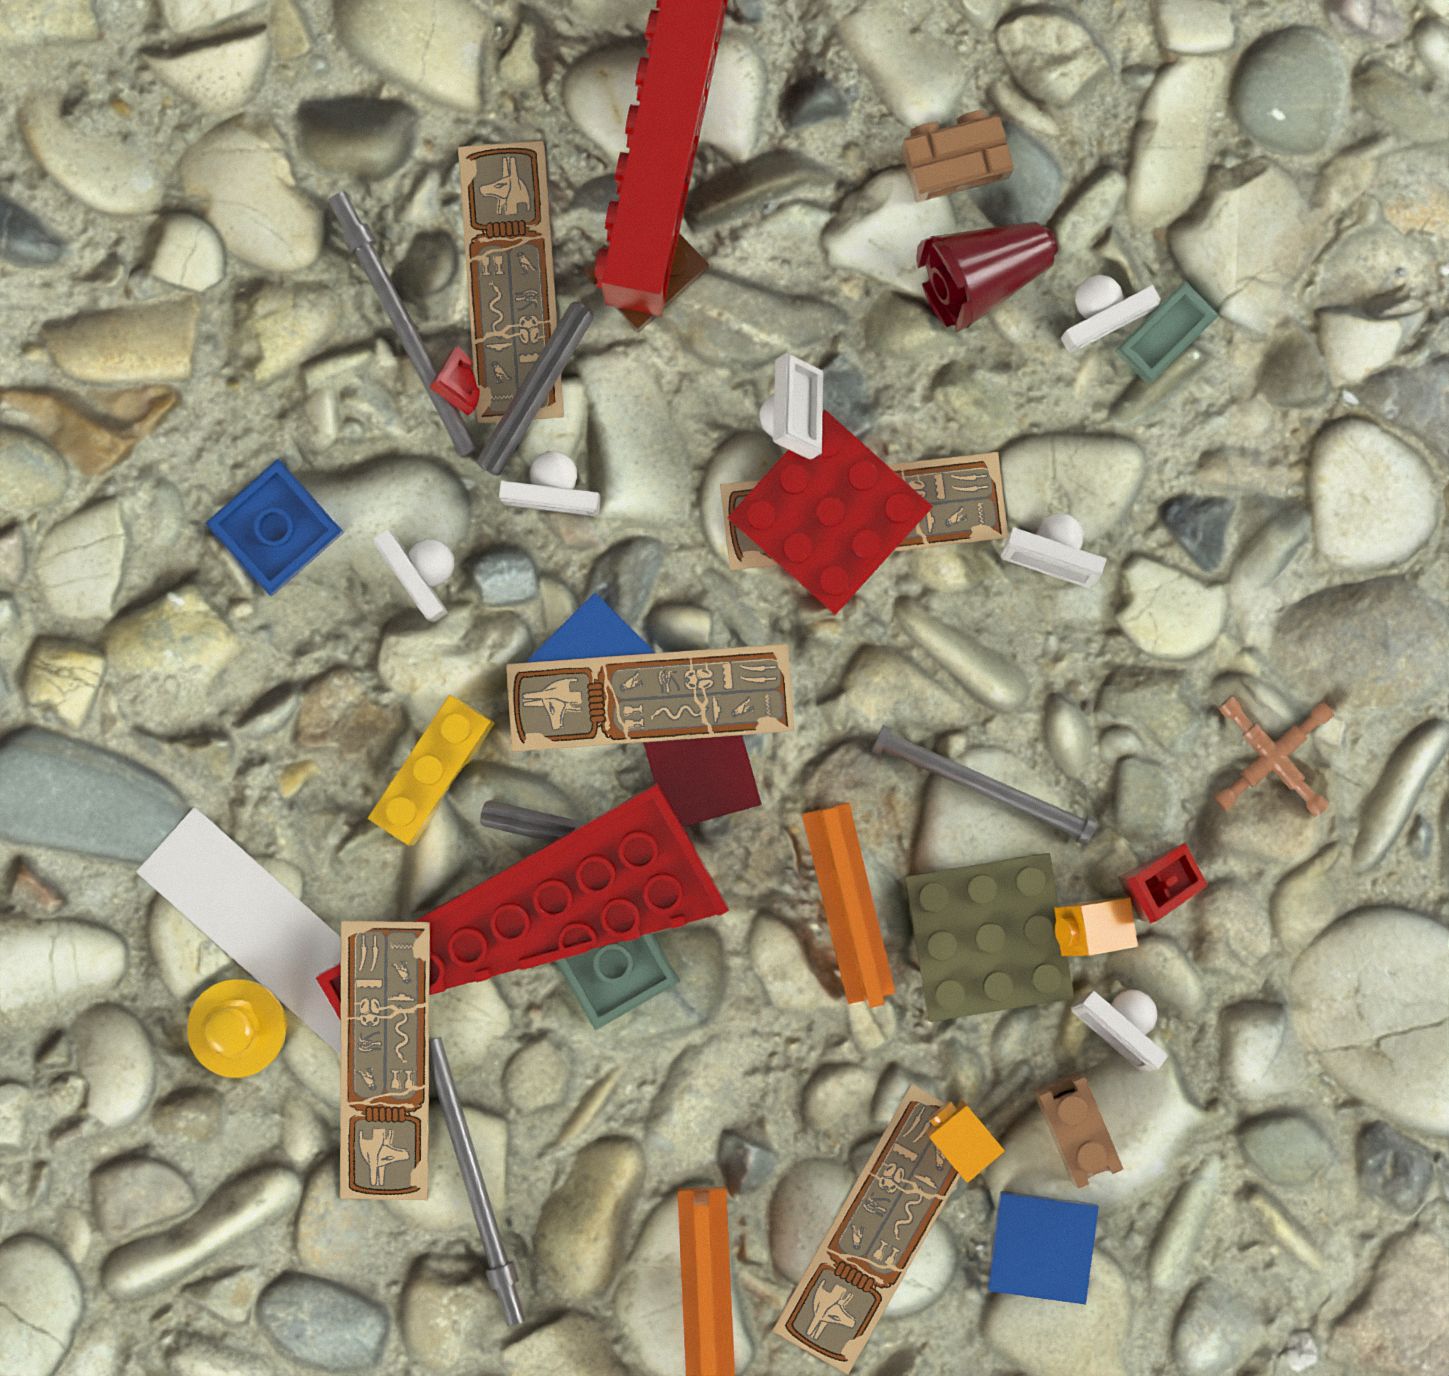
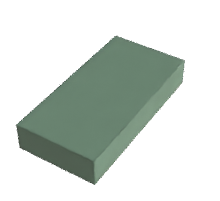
M1185 281L1115 352L1149 385L1219 314Z

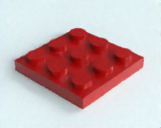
M824 410L822 412V453L810 460L788 449L727 519L835 616L933 506L828 411Z

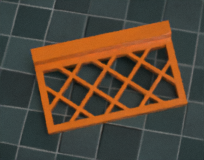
M850 803L803 813L801 815L847 1004L865 1001L869 1008L885 1005L883 996L896 992Z
M726 1186L678 1188L686 1376H735Z

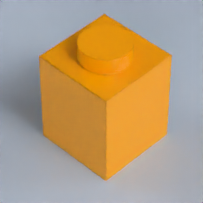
M1131 898L1100 899L1054 907L1056 917L1055 936L1060 944L1061 956H1090L1138 947Z
M963 1100L956 1106L951 1101L945 1103L928 1119L932 1126L926 1130L927 1135L967 1183L1005 1152Z

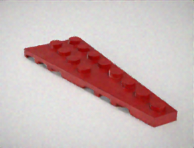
M656 783L411 922H430L429 995H433L456 986L488 980L496 975L518 969L524 970L590 952L591 949L620 941L634 940L649 933L685 926L687 923L715 915L721 916L729 911V906L662 789ZM341 962L319 973L316 976V980L341 1020Z

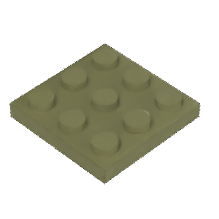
M1050 853L904 876L929 1022L1074 999L1068 957L1061 956L1060 944L1055 936L1056 917L1054 907H1059Z

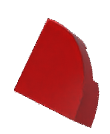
M456 346L448 354L429 388L466 415H470L478 405L480 389L477 387L471 369L473 365L471 360Z

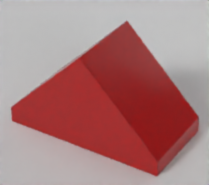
M1186 843L1180 844L1118 876L1128 898H1131V904L1141 921L1150 924L1160 920L1208 886Z

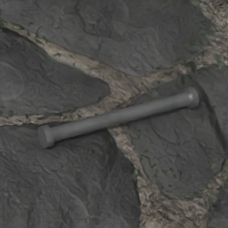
M882 725L872 747V752L881 755L882 751L1038 819L1076 836V842L1084 846L1090 841L1097 824V819L1089 815L1086 819H1083L891 734L892 728Z

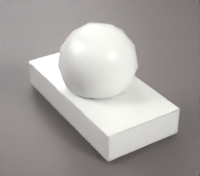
M1104 275L1088 277L1079 285L1075 298L1077 309L1086 320L1067 329L1060 339L1067 352L1074 353L1152 312L1160 304L1159 301L1161 299L1154 286L1151 285L1123 300L1121 287L1114 279Z
M785 353L775 360L774 394L770 395L762 404L759 418L762 428L773 437L774 443L811 460L822 453L823 371Z
M547 451L539 455L532 462L529 470L531 484L501 481L499 499L506 506L588 516L599 515L601 500L599 493L573 490L577 480V468L573 460L564 453Z
M1056 513L1043 519L1036 530V535L1013 527L1005 541L1000 556L1003 560L1089 589L1095 585L1102 575L1107 560L1106 558L1080 550L1083 545V530L1077 519L1063 513Z
M387 529L375 537L373 543L425 618L436 622L449 613L431 587L444 583L451 576L454 569V556L451 549L442 541L424 539L417 542L407 554L390 530Z
M1130 989L1121 992L1114 998L1111 1005L1093 990L1080 995L1070 1007L1078 1018L1141 1072L1159 1069L1169 1056L1146 1036L1156 1023L1157 1010L1151 997L1139 990Z

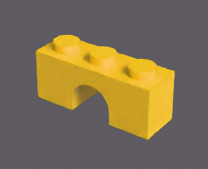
M449 694L367 819L408 846L415 845L442 805L441 801L462 768L467 763H470L495 725V722L457 697Z

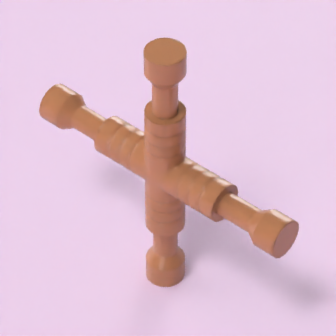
M1234 696L1229 697L1218 707L1225 717L1233 719L1244 732L1242 736L1260 755L1240 773L1241 777L1229 788L1221 789L1213 797L1215 802L1224 811L1229 810L1235 804L1236 798L1249 786L1252 788L1256 786L1272 770L1290 790L1295 789L1306 801V807L1314 817H1317L1328 808L1329 803L1321 795L1315 794L1303 781L1305 776L1288 758L1291 753L1307 740L1306 735L1319 724L1327 723L1334 716L1332 710L1324 702L1318 703L1312 709L1311 715L1298 727L1296 725L1292 726L1276 742L1271 740L1258 723L1253 724L1241 710V704Z

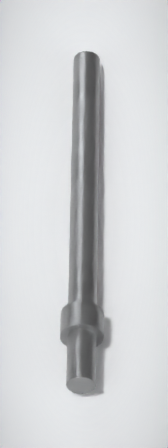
M343 191L335 194L328 201L345 232L342 235L343 241L350 254L357 255L460 457L464 458L471 455L478 448L458 409L429 388L438 370L373 246L377 241L367 223H361L346 192Z
M441 1037L429 1040V1068L489 1264V1268L485 1270L491 1290L497 1291L507 1326H513L526 1320L515 1285L519 1278L514 1262H508L442 1039Z

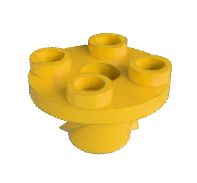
M234 978L211 986L197 998L188 1017L187 1036L194 1055L207 1069L225 1077H247L265 1069L277 1058L285 1042L288 1019L281 1003L269 989L251 980Z

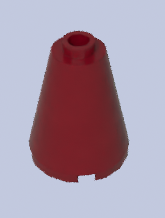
M1027 222L931 236L921 240L917 246L916 261L918 269L924 266L927 268L929 281L922 283V287L932 310L944 326L948 328L956 325L954 331L959 332L971 326L1051 268L1054 264V255L1058 252V246L1055 236L1049 228H1043L1038 222Z

